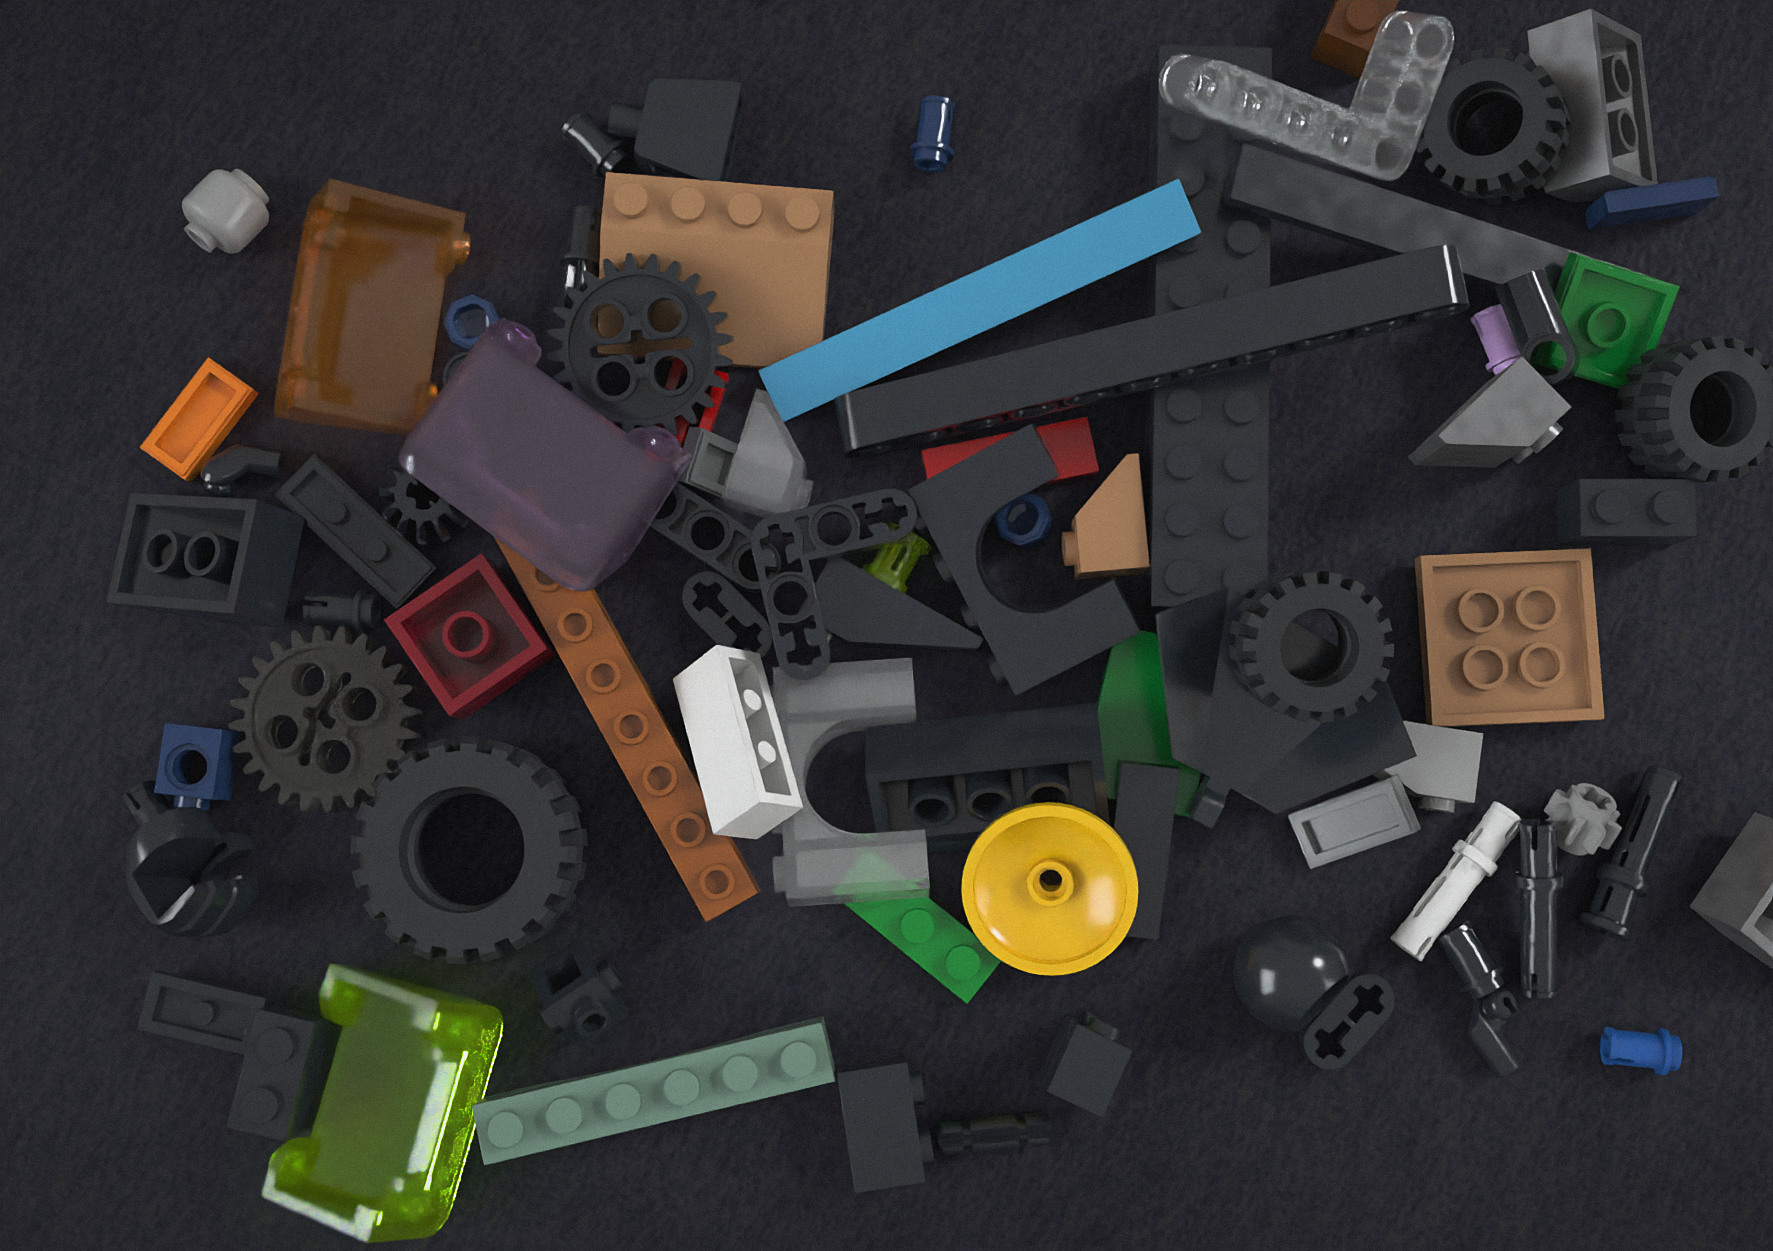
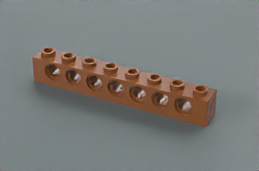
M531 486L482 513L704 920L708 922L760 893L761 889L731 836L713 834L697 773L544 497Z

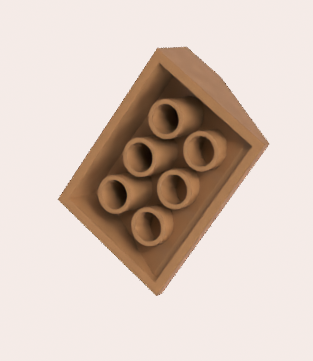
M606 172L600 231L599 279L605 277L603 269L604 259H610L617 266L618 270L622 271L624 270L625 258L628 253L635 255L640 269H645L651 254L659 256L660 272L663 273L666 272L674 261L681 263L679 280L684 282L691 275L699 274L702 279L696 293L700 296L714 290L718 296L708 309L711 313L727 312L729 315L726 321L716 327L718 333L734 336V341L720 346L719 354L734 360V364L731 365L734 367L765 368L824 340L835 214L834 192L831 190ZM664 300L655 306L652 312L654 326L659 331L666 333L673 331L679 325L681 311L675 301ZM611 305L604 307L598 313V332L605 338H612L620 333L624 323L621 311ZM641 331L637 333V342L624 345L597 346V353L600 356L631 354L638 356L639 359H645L646 353L652 351L687 349L691 347L692 341L688 337L651 341L644 339ZM675 357L667 358L664 361H674Z

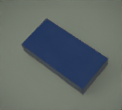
M1709 176L1607 191L1585 211L1588 229L1697 214L1719 197L1716 178Z

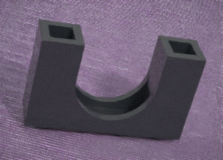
M1034 424L1020 429L908 489L917 510L915 525L921 535L930 532L940 551L933 556L939 573L948 586L957 583L967 602L960 606V611L968 628L977 635L983 633L993 654L986 657L992 674L1000 687L1010 684L1015 696L1141 631V626L1115 577L1063 604L1047 609H1028L1017 606L999 595L989 583L982 566L981 543L991 519L1007 504L1062 476Z

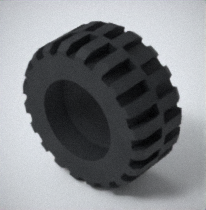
M463 736L462 739L457 740L444 738L428 743V748L420 752L411 750L397 759L399 767L392 773L383 772L372 785L374 790L377 791L371 802L362 801L356 816L357 819L364 821L361 836H352L350 853H359L361 869L352 871L356 889L365 888L370 898L363 906L372 920L382 919L388 926L385 934L395 943H407L414 947L413 954L429 960L441 958L446 959L449 964L486 962L529 947L530 943L540 937H544L557 925L556 920L563 912L569 911L577 897L574 894V890L578 880H583L587 863L582 862L583 846H588L587 829L581 828L578 814L582 810L576 797L570 796L564 787L566 781L555 769L548 768L542 763L541 758L511 744L481 737ZM467 794L489 796L504 804L517 818L524 837V859L518 878L500 897L480 905L458 904L441 896L429 882L421 859L422 837L431 816L446 801Z

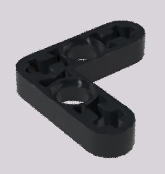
M895 488L873 491L771 515L762 519L754 527L751 535V548L776 655L783 673L791 680L799 683H811L818 680L826 673L831 662L830 648L810 564L878 549L906 540L915 528L917 510L912 498L905 492ZM886 502H893V507L896 511H906L907 516L900 519L898 530L889 531L887 524L883 522L868 525V532L871 538L860 540V521L853 509L865 507V519L881 515L882 504ZM837 514L849 521L851 533L844 543L831 546L819 538L817 528L824 517ZM780 529L783 537L793 536L794 543L787 545L785 552L789 568L797 563H801L802 572H783L770 580L767 579V570L778 571L773 551L761 549V544L770 540L769 531ZM794 583L800 585L808 595L806 607L796 615L782 614L774 605L776 591L786 584ZM810 619H814L816 628H804L809 648H820L821 656L813 659L812 670L802 672L798 663H788V655L796 652L793 632L791 631L782 637L779 627H796L808 622Z

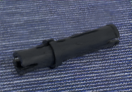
M1524 819L1519 821V829H1521L1520 870L1514 874V885L1520 888L1519 993L1526 997H1532L1533 990H1537V998H1552L1558 995V987L1556 986L1557 890L1563 887V874L1557 871L1558 822L1546 819L1544 820V825H1540V819Z

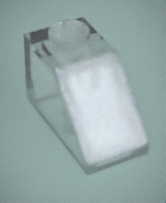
M756 389L722 498L727 507L767 518L771 515L807 507L814 481L805 479L807 475L805 461L768 392Z

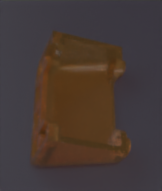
M328 179L312 197L304 219L274 402L275 417L297 422L421 438L432 435V429L440 427L444 415L445 398L444 396L437 395L436 383L429 381L445 278L452 272L455 264L464 265L469 252L470 233L463 231L466 213Z

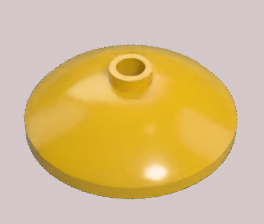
M1052 802L1034 803L1003 814L979 835L968 854L963 871L962 902L973 932L980 942L998 959L1028 973L1050 976L1065 975L1097 964L1112 953L1122 942L1136 914L1138 878L1135 864L1127 846L1113 828L1102 819L1082 808L1068 804ZM1046 870H1055L1061 875L1062 880L1056 885H1047L1041 880L1040 875Z

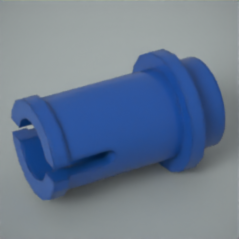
M1612 1027L1604 1028V1034L1601 1035L1600 1055L1604 1065L1652 1068L1657 1075L1662 1076L1666 1075L1669 1070L1677 1071L1680 1068L1682 1062V1043L1679 1036L1670 1035L1667 1029L1659 1028L1655 1033L1617 1030Z

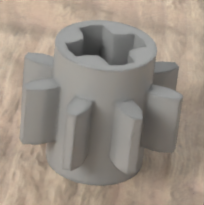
M1581 783L1577 786L1572 785L1567 793L1557 789L1544 809V812L1550 816L1549 820L1558 822L1557 846L1571 854H1594L1598 846L1608 850L1622 829L1621 826L1615 823L1620 815L1619 811H1616L1617 805L1615 800L1606 791L1592 784Z

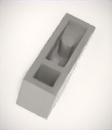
M1403 721L1417 756L1373 775L1382 780L1398 774L1407 796L1420 798L1418 808L1454 813L1455 803H1475L1483 733Z

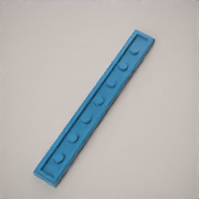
M1176 179L762 368L758 372L781 421L784 422L829 402L842 394L860 388L1201 233V230L1180 180Z

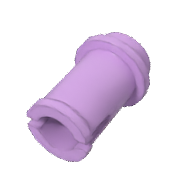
M1501 304L1494 305L1471 317V322L1475 325L1490 361L1485 367L1488 372H1494L1496 376L1521 357Z

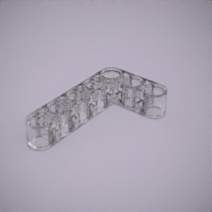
M1402 10L1390 13L1383 19L1377 31L1350 109L1343 108L1230 63L1189 54L1174 56L1165 64L1159 79L1160 94L1164 101L1174 108L1340 169L1391 181L1399 178L1406 171L1412 160L1453 49L1454 29L1450 21L1443 16ZM1200 77L1199 87L1197 91H1195L1196 82Z

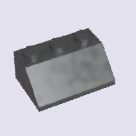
M1592 9L1528 30L1529 51L1526 55L1531 57L1537 66L1541 65L1550 75L1565 99L1564 105L1570 112L1571 124L1566 125V131L1570 135L1568 149L1560 148L1558 152L1562 163L1556 172L1548 168L1542 175L1547 181L1542 185L1545 193L1568 202L1596 201L1607 191L1658 184L1641 35Z

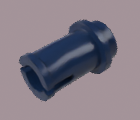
M932 95L923 97L920 100L921 111L917 142L910 146V155L914 158V166L919 170L934 173L946 170L947 163L953 160L954 150L949 146L956 104L954 102L951 103L949 98Z

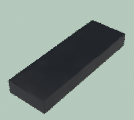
M315 454L275 494L292 512L305 517L304 523L398 610L412 601L440 571L408 539H403L397 535L396 528L384 519L377 510Z
M1120 759L1112 828L1127 846L1135 864L1138 878L1136 914L1126 936L1158 940L1180 769L1178 766Z

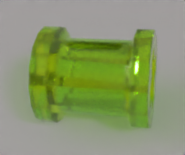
M891 522L887 523L889 531L899 529V525ZM912 533L906 540L898 544L879 548L871 564H864L862 570L906 594L908 588L905 583L920 556L928 555L932 546Z

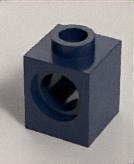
M165 723L154 793L175 795L174 807H197L209 810L211 799L231 801L241 733ZM201 753L206 759L207 771L202 780L194 783L188 775V764L194 755Z

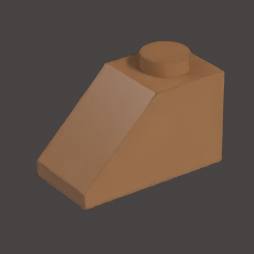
M1139 453L1127 454L1075 515L1070 523V531L1062 532L1064 565H1074L1075 580L1143 574L1150 567Z

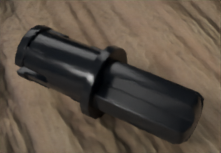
M576 206L571 209L567 252L560 256L559 261L561 266L564 267L559 307L571 309L574 305V301L565 290L567 286L579 289L582 292L588 288L582 274L584 270H588L598 276L602 210L600 209L596 210L595 217H592L593 207Z

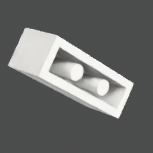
M721 645L714 646L673 678L713 834L758 839L802 809L803 805L760 654Z

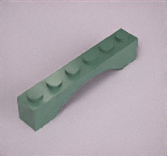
M822 1016L645 1063L586 1076L541 1083L486 1096L473 1104L472 1110L483 1163L487 1165L835 1082L836 1070Z

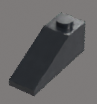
M841 557L828 560L814 584L830 648H834L837 641H840L849 647L975 654L984 639ZM808 597L806 598L798 613L802 612V610L806 607ZM810 619L808 622H806L808 623L806 628H816V623L814 619Z

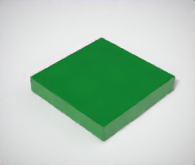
M1569 252L1554 294L1570 336L1579 349L1580 363L1574 376L1616 389L1623 385H1629L1630 380L1626 377V372L1631 365L1642 364L1640 356L1649 349H1656L1680 286ZM1547 343L1538 350L1535 361L1538 365L1561 371L1566 362V353L1558 343Z

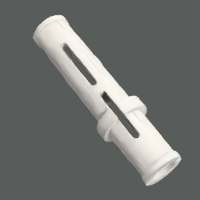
M1494 801L1482 817L1483 819L1466 840H1458L1452 848L1455 854L1448 862V865L1434 880L1406 920L1402 922L1396 932L1390 937L1393 942L1415 959L1423 960L1434 941L1454 918L1475 887L1479 885L1485 875L1491 877L1498 867L1495 862L1510 841L1520 831L1519 821L1522 820L1506 806Z

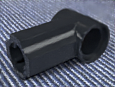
M1542 268L1523 274L1495 287L1520 355L1549 385L1561 384L1572 378L1578 370L1580 363L1579 349L1570 336L1545 269ZM1556 342L1565 350L1566 362L1561 371L1555 375L1547 376L1537 368L1536 354L1543 345Z

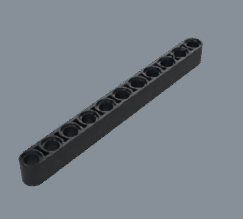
M1455 245L1433 246L848 392L834 399L843 453L847 458L879 455L1458 314L1470 306L1458 251Z

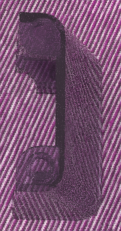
M503 318L489 325L416 424L399 452V461L403 468L413 477L554 581L566 588L586 592L592 590L629 560L693 456L680 447L677 438L664 428L658 426L640 427L625 433L535 367L542 354L540 347L536 343L534 333L520 323Z

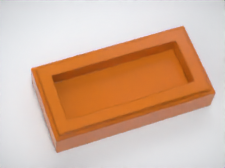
M208 357L140 448L181 478L192 483L201 471L205 461L211 458L259 393Z

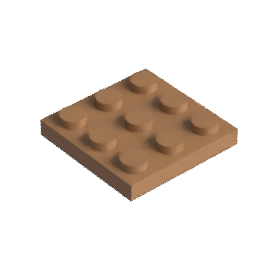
M1591 548L1426 555L1415 558L1427 725L1459 727L1605 719Z

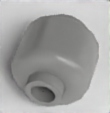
M222 169L213 170L182 201L184 215L190 222L184 230L197 245L207 252L211 253L217 247L230 254L239 253L268 224L269 212L265 205L269 202V198L264 190L243 171L234 169L230 173Z

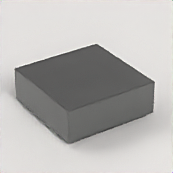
M689 427L673 480L713 498L727 500L743 446L703 428Z

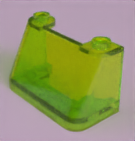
M330 963L325 982L320 990V1008L326 1020L343 1025L316 1120L310 1137L290 1139L272 1155L261 1196L367 1243L430 1237L442 1228L449 1217L476 1126L472 1105L483 1099L502 1036V1014L498 1008L474 999L351 965Z

